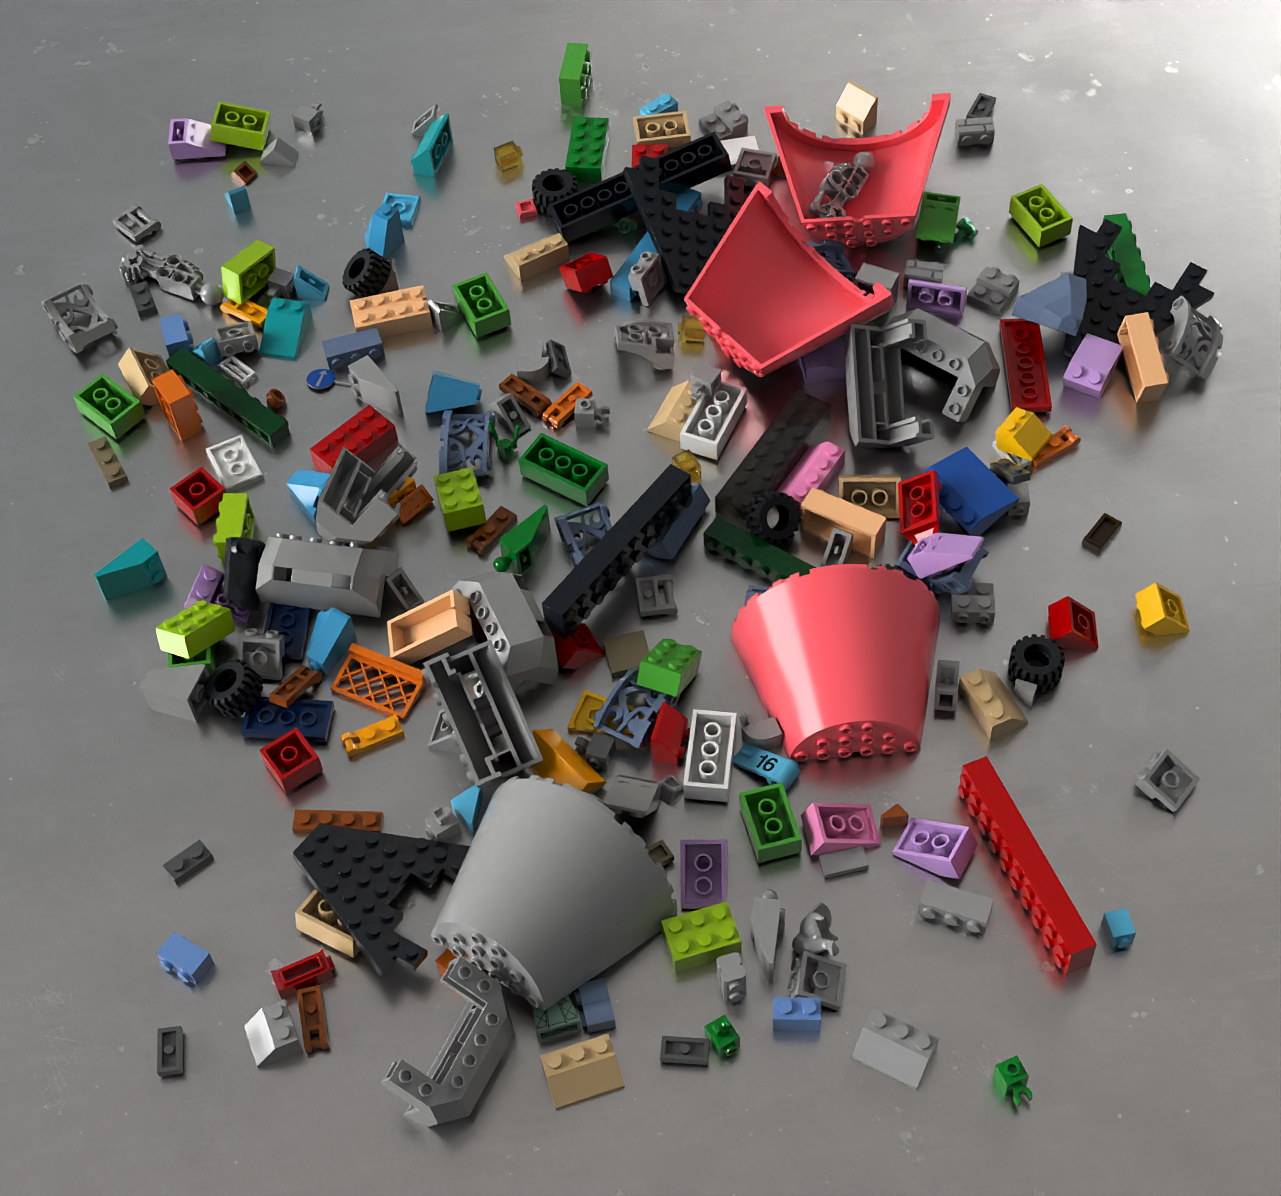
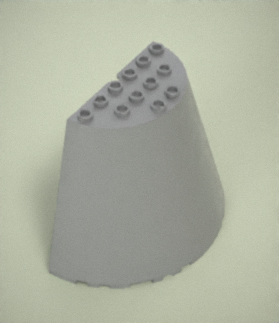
M531 775L529 779H520L516 776L502 783L493 794L433 928L431 938L437 945L449 949L456 957L461 956L480 970L485 969L489 971L490 977L508 987L513 994L522 996L532 1006L539 1007L545 1011L662 930L661 921L677 916L678 909L676 899L672 900L671 897L674 889L667 880L668 875L663 866L658 861L654 863L648 855L649 850L645 848L647 844L640 836L633 832L626 822L621 825L612 818L615 815L612 810L592 796L569 784L555 785V779H543L537 775Z

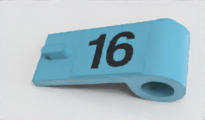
M745 743L733 757L732 764L765 777L769 785L782 782L785 791L800 774L799 765L793 759L788 760L748 743Z

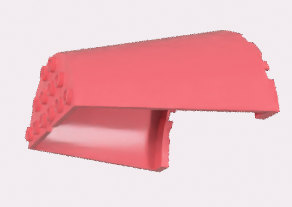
M950 93L932 94L929 112L922 115L921 121L917 120L907 126V131L902 133V130H898L894 134L867 138L834 139L825 135L822 136V139L817 138L816 133L805 128L801 131L798 129V124L790 122L783 105L764 107L804 229L819 240L838 241L849 248L865 245L873 247L906 233L915 222L950 106ZM862 151L869 152L874 156L875 168L871 173H868L869 176L858 196L842 207L844 210H847V217L819 218L807 211V207L813 202L816 195L819 194L820 182L826 178L833 167L840 163H850L853 165L855 155ZM824 195L820 205L829 203L831 198Z
M760 181L750 193L688 291L684 301L688 305L686 310L693 317L696 316L704 326V331L716 339L717 343L721 346V350L728 357L731 355L734 358L733 361L740 368L744 366L746 370L754 375L764 377L845 335L851 323L864 325L887 313L893 308L894 299L892 293L879 282L872 287L874 294L869 293L865 296L867 294L866 291L860 290L855 284L839 273L812 245L808 246L803 241L805 237L795 226L791 228V225L788 223L790 219L781 209L773 192Z
M867 564L823 566L809 569L810 574L800 577L798 572L790 575L787 579H780L772 583L773 587H770L768 591L761 595L759 593L753 595L747 601V605L738 611V618L734 619L732 624L731 639L769 718L775 717L782 732V745L789 759L802 762L807 759L824 760L829 757L847 758L853 752H860L863 756H869L874 753L891 754L897 751L913 752L921 749L940 626L938 601H936L935 594L929 591L927 585L921 580H912L907 578L903 571L889 570L884 566H877V570L868 569Z

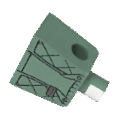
M568 995L545 1011L539 1007H534L535 1030L538 1042L581 1030L579 1016Z

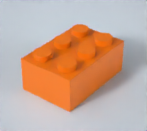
M172 369L152 379L164 416L183 442L202 432L200 423L203 421L199 413L196 412L199 409L196 402L192 400L194 394L190 387H185L186 384L182 376H177Z

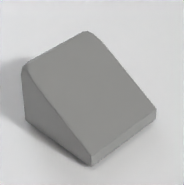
M1016 679L1013 693L1031 708L1036 695L1037 684Z
M671 774L657 781L662 782L660 799L668 805L683 792V783Z

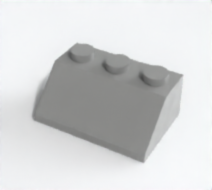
M873 1007L862 1028L852 1054V1059L917 1090L937 1051L939 1038Z

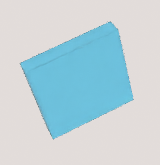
M386 192L382 204L386 203L399 209L401 225L412 227L421 204V196Z

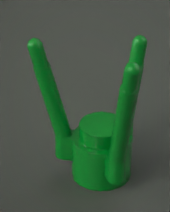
M488 420L496 446L498 447L499 456L503 460L510 459L514 455V449L518 447L517 441L520 426H516L514 438L511 442L509 439H499L492 421Z

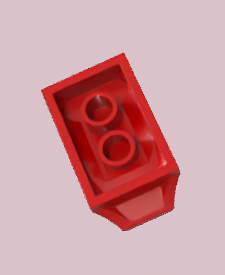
M934 469L898 483L900 534L909 539L915 546L920 539L938 533L939 493L942 490V483L938 480V473Z

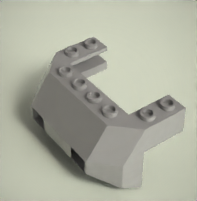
M920 308L893 317L885 326L907 318L926 321L927 340L903 349L959 377L942 414L957 422H966L983 386L996 387L1000 367L989 342Z
M907 318L881 328L850 324L846 335L844 355L849 430L856 447H904L934 439L933 419L921 421V417H913L905 420L900 349L927 340L925 320Z
M399 445L374 471L343 446L318 500L316 516L317 533L328 542L336 541L361 545L372 542L376 536L381 537L387 530L386 526L390 522L393 524L400 516L399 509L401 504L398 502L392 508L388 503L389 497L395 489L399 491L405 484L404 480L407 477L411 478L418 470L416 465L419 459Z
M276 533V537H268L258 566L256 592L260 602L303 608L308 607L318 610L325 609L326 611L334 607L343 613L380 617L385 576H389L397 570L399 552H393L392 547L375 546V550L362 548L361 544L357 543L342 546L340 542L330 541L329 544L322 543V539L309 538V541H302V536ZM287 568H293L291 581L286 580ZM333 574L351 576L350 588L332 586Z
M491 571L459 580L452 589L469 598L470 615L468 617L475 613L487 639H491L513 691L524 680L555 685L558 663L554 637L523 576L515 573ZM479 680L473 687L477 698L485 695Z
M491 639L452 657L447 652L423 663L425 669H422V673L428 684L432 683L437 693L433 694L438 707L442 705L445 710L442 717L446 726H452L454 733L451 734L455 746L460 745L463 753L459 756L464 767L468 766L470 770L466 774L472 786L476 784L478 789L543 761V757ZM478 677L485 695L473 700L465 682ZM503 734L509 749L496 754L490 739Z
M461 956L450 961L449 967L439 981L468 1000L427 1075L400 1059L398 1063L393 1062L390 1065L388 1073L380 1083L410 1104L404 1114L405 1117L427 1127L470 1116L514 1035L507 1001L500 983Z

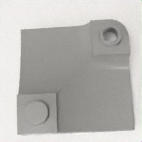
M631 320L615 326L614 340L617 343V350L642 356L653 363V368L659 370L673 369L675 354L672 323Z

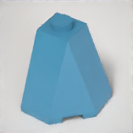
M383 203L373 213L364 238L366 248H370L385 259H388L405 240L399 209Z
M433 370L425 412L430 413L475 405L476 400H480L482 389L479 388L480 384Z
M298 469L287 482L289 493L313 526L317 527L318 500L330 474Z
M334 607L328 611L325 609L320 610L306 654L309 667L312 670H318L322 674L327 675L348 651L350 645L356 642L357 638L349 615Z

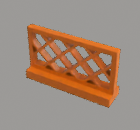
M352 643L348 649L350 653L330 690L391 716L396 715L397 718L405 721L422 688L428 685L422 670ZM352 661L360 663L361 669L350 673L349 667ZM373 669L379 671L380 676L368 680L367 671ZM363 673L366 681L354 685L352 677ZM392 676L396 677L398 683L387 687L384 679ZM350 679L352 687L344 690L338 688L341 681ZM382 680L384 689L373 693L370 685ZM409 684L416 685L412 693L405 695L403 686ZM368 686L370 694L363 697L357 695V689ZM400 688L402 696L391 700L389 692ZM386 693L388 702L377 704L374 697ZM404 701L406 706L403 712L395 711L393 705Z

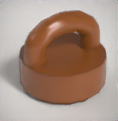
M271 389L266 395L267 406L273 411L282 407L286 402L283 393L277 389Z

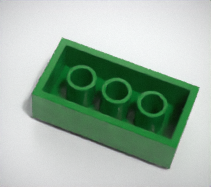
M573 118L565 170L567 172L570 171L572 176L576 177L577 183L596 184L603 181L610 138L609 118Z
M543 433L539 434L519 458L521 475L585 506L590 504L609 480L608 464Z

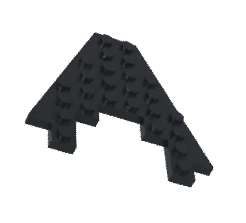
M642 155L639 159V170L625 167L623 174L657 254L660 255L663 268L673 291L687 294L749 197V195L744 194V179L729 175L725 177L724 204L710 201L708 204V216L676 209V193L659 190V159Z
M1107 219L1104 220L1097 232L1080 225L1073 275L1086 279L1087 300L1076 336L1065 335L1063 354L1072 359L1087 333L1120 345L1117 332L1124 317L1127 315L1148 312L1150 319L1154 322V335L1160 333L1174 324V316L1170 310L1174 301L1180 296L1186 298L1190 306L1195 310L1213 298L1214 292L1200 286L1208 270L1190 262L1173 290L1154 282L1145 296L1114 280L1113 277L1121 264L1105 256L1120 234L1122 227Z
M320 823L292 853L293 859L378 974L383 976L395 961L415 971L428 956V950L393 931L403 920V913L390 907L388 904L410 879L428 888H431L442 874L455 880L470 846Z

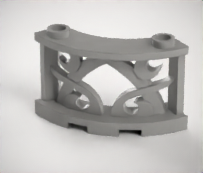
M84 282L41 302L52 323L60 327V330H58L59 334L65 342L69 343L70 348L75 353L83 351L82 346L108 333L117 334L116 329L118 328L113 318L110 319L100 309L92 297L93 292L88 284L85 285ZM79 290L84 296L83 299L78 300L75 294L74 303H70L68 294ZM65 296L66 302L53 303V301ZM67 312H70L69 318L64 319L63 316H68ZM74 312L92 317L88 328L82 326L70 327L75 319Z
M1180 296L1174 301L1170 310L1174 316V330L1163 353L1197 376L1207 380L1218 360L1216 356L1217 350L1222 348L1223 335L1220 333V330L1223 328L1218 320L1210 315L1208 318L1192 308L1186 298ZM1193 324L1197 325L1198 332L1203 336V340L1195 344L1190 330V325ZM1181 346L1183 349L1179 354L1189 351L1188 356L1184 360L1176 355ZM1191 358L1196 367L1188 363Z

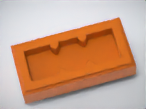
M422 484L399 501L401 507L398 520L401 524L406 523L434 500Z

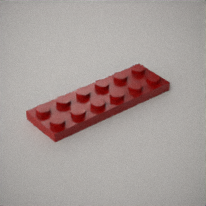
M1000 319L999 326L1011 412L1016 407L1032 413L1051 412L1052 402L1040 324L1023 319Z

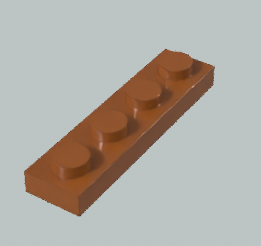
M295 809L292 830L293 833L310 834L321 823L382 832L384 816L383 812Z

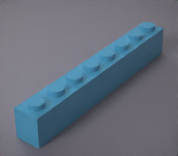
M690 188L676 194V209L697 213V211L701 210L703 206L701 192ZM648 231L610 280L611 295L631 302L634 296L639 294L638 291L632 290L628 275L631 267L638 263L643 252L657 253Z

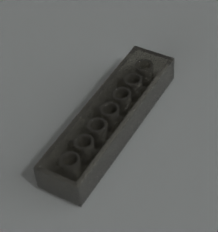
M797 389L715 496V512L746 526L745 524L748 523V520H745V516L748 515V512L745 510L746 507H750L749 501L751 499L755 500L754 496L761 494V492H776L831 420V404Z

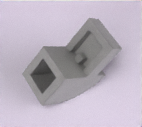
M543 342L535 343L534 357H518L517 377L527 384L539 383L550 374V360L547 350H544Z
M938 660L934 710L956 711L960 661Z
M750 705L742 707V716L739 719L742 726V740L744 743L763 750H769L782 745V732L775 717L758 722Z

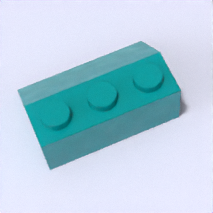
M444 114L425 131L422 142L418 144L417 151L411 158L414 173L435 176L453 142L449 114Z

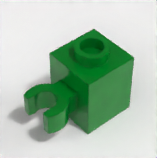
M725 1014L704 1026L705 1037L710 1040V1044L719 1058L734 1054L738 1047H740V1037Z
M1017 1055L995 1065L993 1077L1004 1096L1014 1093L1013 1101L1017 1106L1021 1105L1020 1094H1024L1029 1101L1032 1100V1092L1026 1087L1029 1075Z

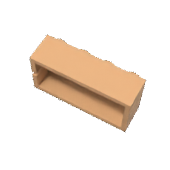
M423 285L350 300L356 332L377 327L380 338L433 327Z
M1148 312L1125 316L1117 332L1119 343L1124 346L1122 354L1136 403L1159 400L1169 383V374L1164 370V357L1158 349L1159 340L1153 331L1154 322L1150 319Z
M813 487L801 504V530L827 541L830 539L833 527L853 534L852 551L873 560L885 542L886 517L879 513L871 512L860 505H854L842 498H837Z
M452 589L387 621L390 658L410 665L473 635L471 618L468 617L470 615L469 598Z

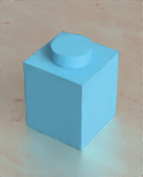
M1127 908L1104 913L1101 924L1110 948L1116 946L1124 948L1133 943L1136 931Z

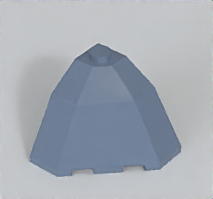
M1066 273L1029 293L1023 294L1018 297L1012 316L1076 336L1087 300L1086 279Z

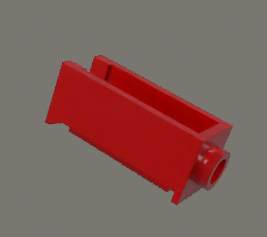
M321 949L316 954L270 972L279 995L283 1000L297 994L299 989L313 987L333 979L334 976L331 970L335 966L331 956L326 957L323 949ZM318 965L321 966V967H318V968H316V969H314V970H311V971H309V972H307V973H304V974H302V975H300V976H297V977H295V978H293V979H290V980H288V981H285L286 979H288V978H290V977H293V976H295V975H297V974H300V973H302V972H304V971H307V970H309V969H311V968H314V967H316V966H318Z

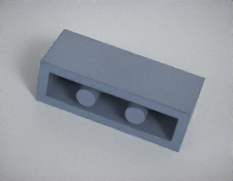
M377 327L322 341L329 370L348 366L367 355L371 359L385 356Z

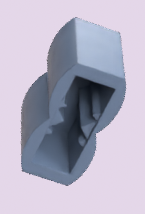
M605 978L589 981L578 987V991L574 993L577 1006L582 1005L583 1012L579 1013L582 1027L587 1026L588 1033L616 1027Z

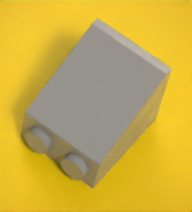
M203 664L152 669L142 679L141 689L150 710L197 722L207 703L204 689L206 688L205 683L209 680V673L206 665Z

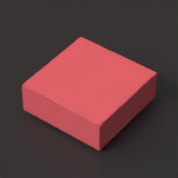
M533 199L515 203L520 220L538 216Z

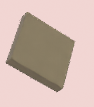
M644 630L603 639L612 677L624 675L629 669L640 667L642 659L649 653Z

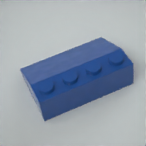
M967 446L931 465L925 471L928 472L934 469L938 473V480L942 483V490L939 493V506L969 536H980L1020 500Z

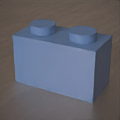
M181 313L160 318L159 322L169 357L182 347L189 352L192 351L190 344L194 343L191 333H187L190 330L187 319L183 320Z
M173 932L157 951L160 959L159 963L163 968L168 971L173 969L185 982L190 980L196 985L214 964L210 953L176 932Z
M773 997V1031L820 1032L821 998Z

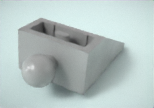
M766 889L760 894V897L753 898L751 913V939L768 983H773L779 933H784L785 909H781V900H778L777 893L771 889Z

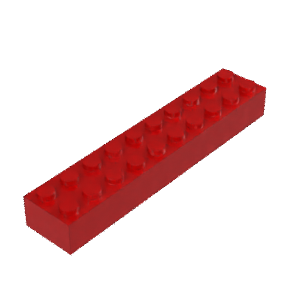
M985 756L963 765L960 785L958 786L959 794L968 802L971 815L973 817L976 816L981 833L988 837L992 852L997 853L1000 858L1001 868L1004 872H1008L1013 889L1015 891L1018 890L1024 908L1026 910L1029 909L1032 914L1034 926L1037 929L1040 928L1046 947L1052 949L1057 966L1062 968L1067 975L1091 965L1097 944L988 757Z

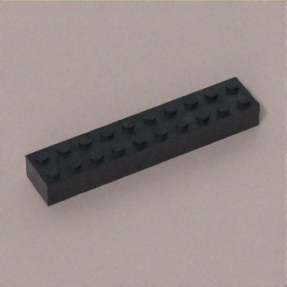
M715 131L655 157L659 159V190L676 194L732 170L729 154ZM637 165V166H635V167H633V168L639 170V165ZM623 172L548 205L552 219L567 243L639 211Z
M670 464L542 602L544 620L552 632L565 640L570 634L575 633L578 625L590 616L591 611L603 602L607 593L615 589L617 582L629 573L630 568L635 563L641 560L646 550L653 547L656 539L660 535L665 534L668 526L679 518L680 513L685 508L691 505L693 497L690 474Z

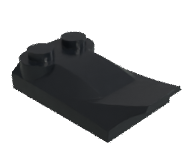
M245 537L226 538L224 599L233 601L240 609L259 612L260 599L256 592L259 562L266 544Z

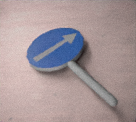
M327 369L314 370L309 373L306 379L307 384L313 389L322 390L333 384L353 387L352 383L335 380L334 373Z

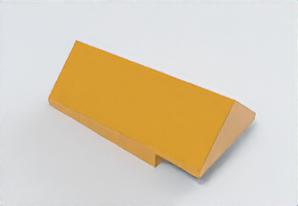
M553 729L533 730L532 735L543 757V761L530 768L543 779H555L554 784L566 783L590 794H593L606 784V781Z

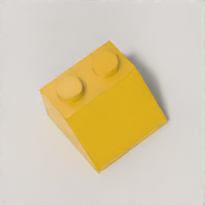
M1017 407L995 431L998 450L1030 461L1037 456L1052 438V433L1034 413Z
M1156 582L1135 594L1137 599L1136 606L1142 618L1141 624L1146 631L1157 636L1187 633L1190 631L1181 596Z

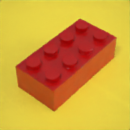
M368 405L309 450L313 464L322 472L331 474L343 446L367 464L398 441L395 425L371 405Z

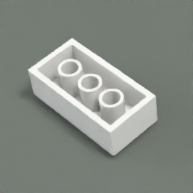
M721 380V385L711 397L702 393L680 433L681 449L717 460L747 405V388Z
M693 709L683 782L684 798L728 802L737 729V713Z

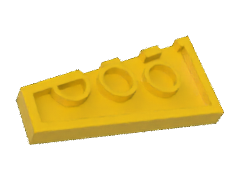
M584 690L567 726L568 730L609 734L593 727L595 723L594 715L598 709L602 708L607 698ZM627 705L629 713L636 709L635 707ZM611 715L606 725L617 730L622 724L623 719L620 723L613 725V719L616 716ZM638 715L639 719H644L645 717L644 715ZM626 727L623 733L630 737H634V735Z

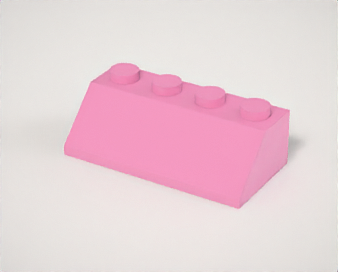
M830 442L810 446L776 492L792 496L794 498L793 502H797L799 505L797 509L801 510V504L812 487L826 491L845 465L846 449Z

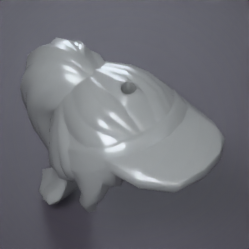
M821 902L815 905L802 920L800 932L793 938L792 948L797 953L801 954L803 951L818 954L825 950H828L832 956H836L839 953V948L834 943V941L838 940V937L833 935L828 929L832 920L831 912L824 903Z

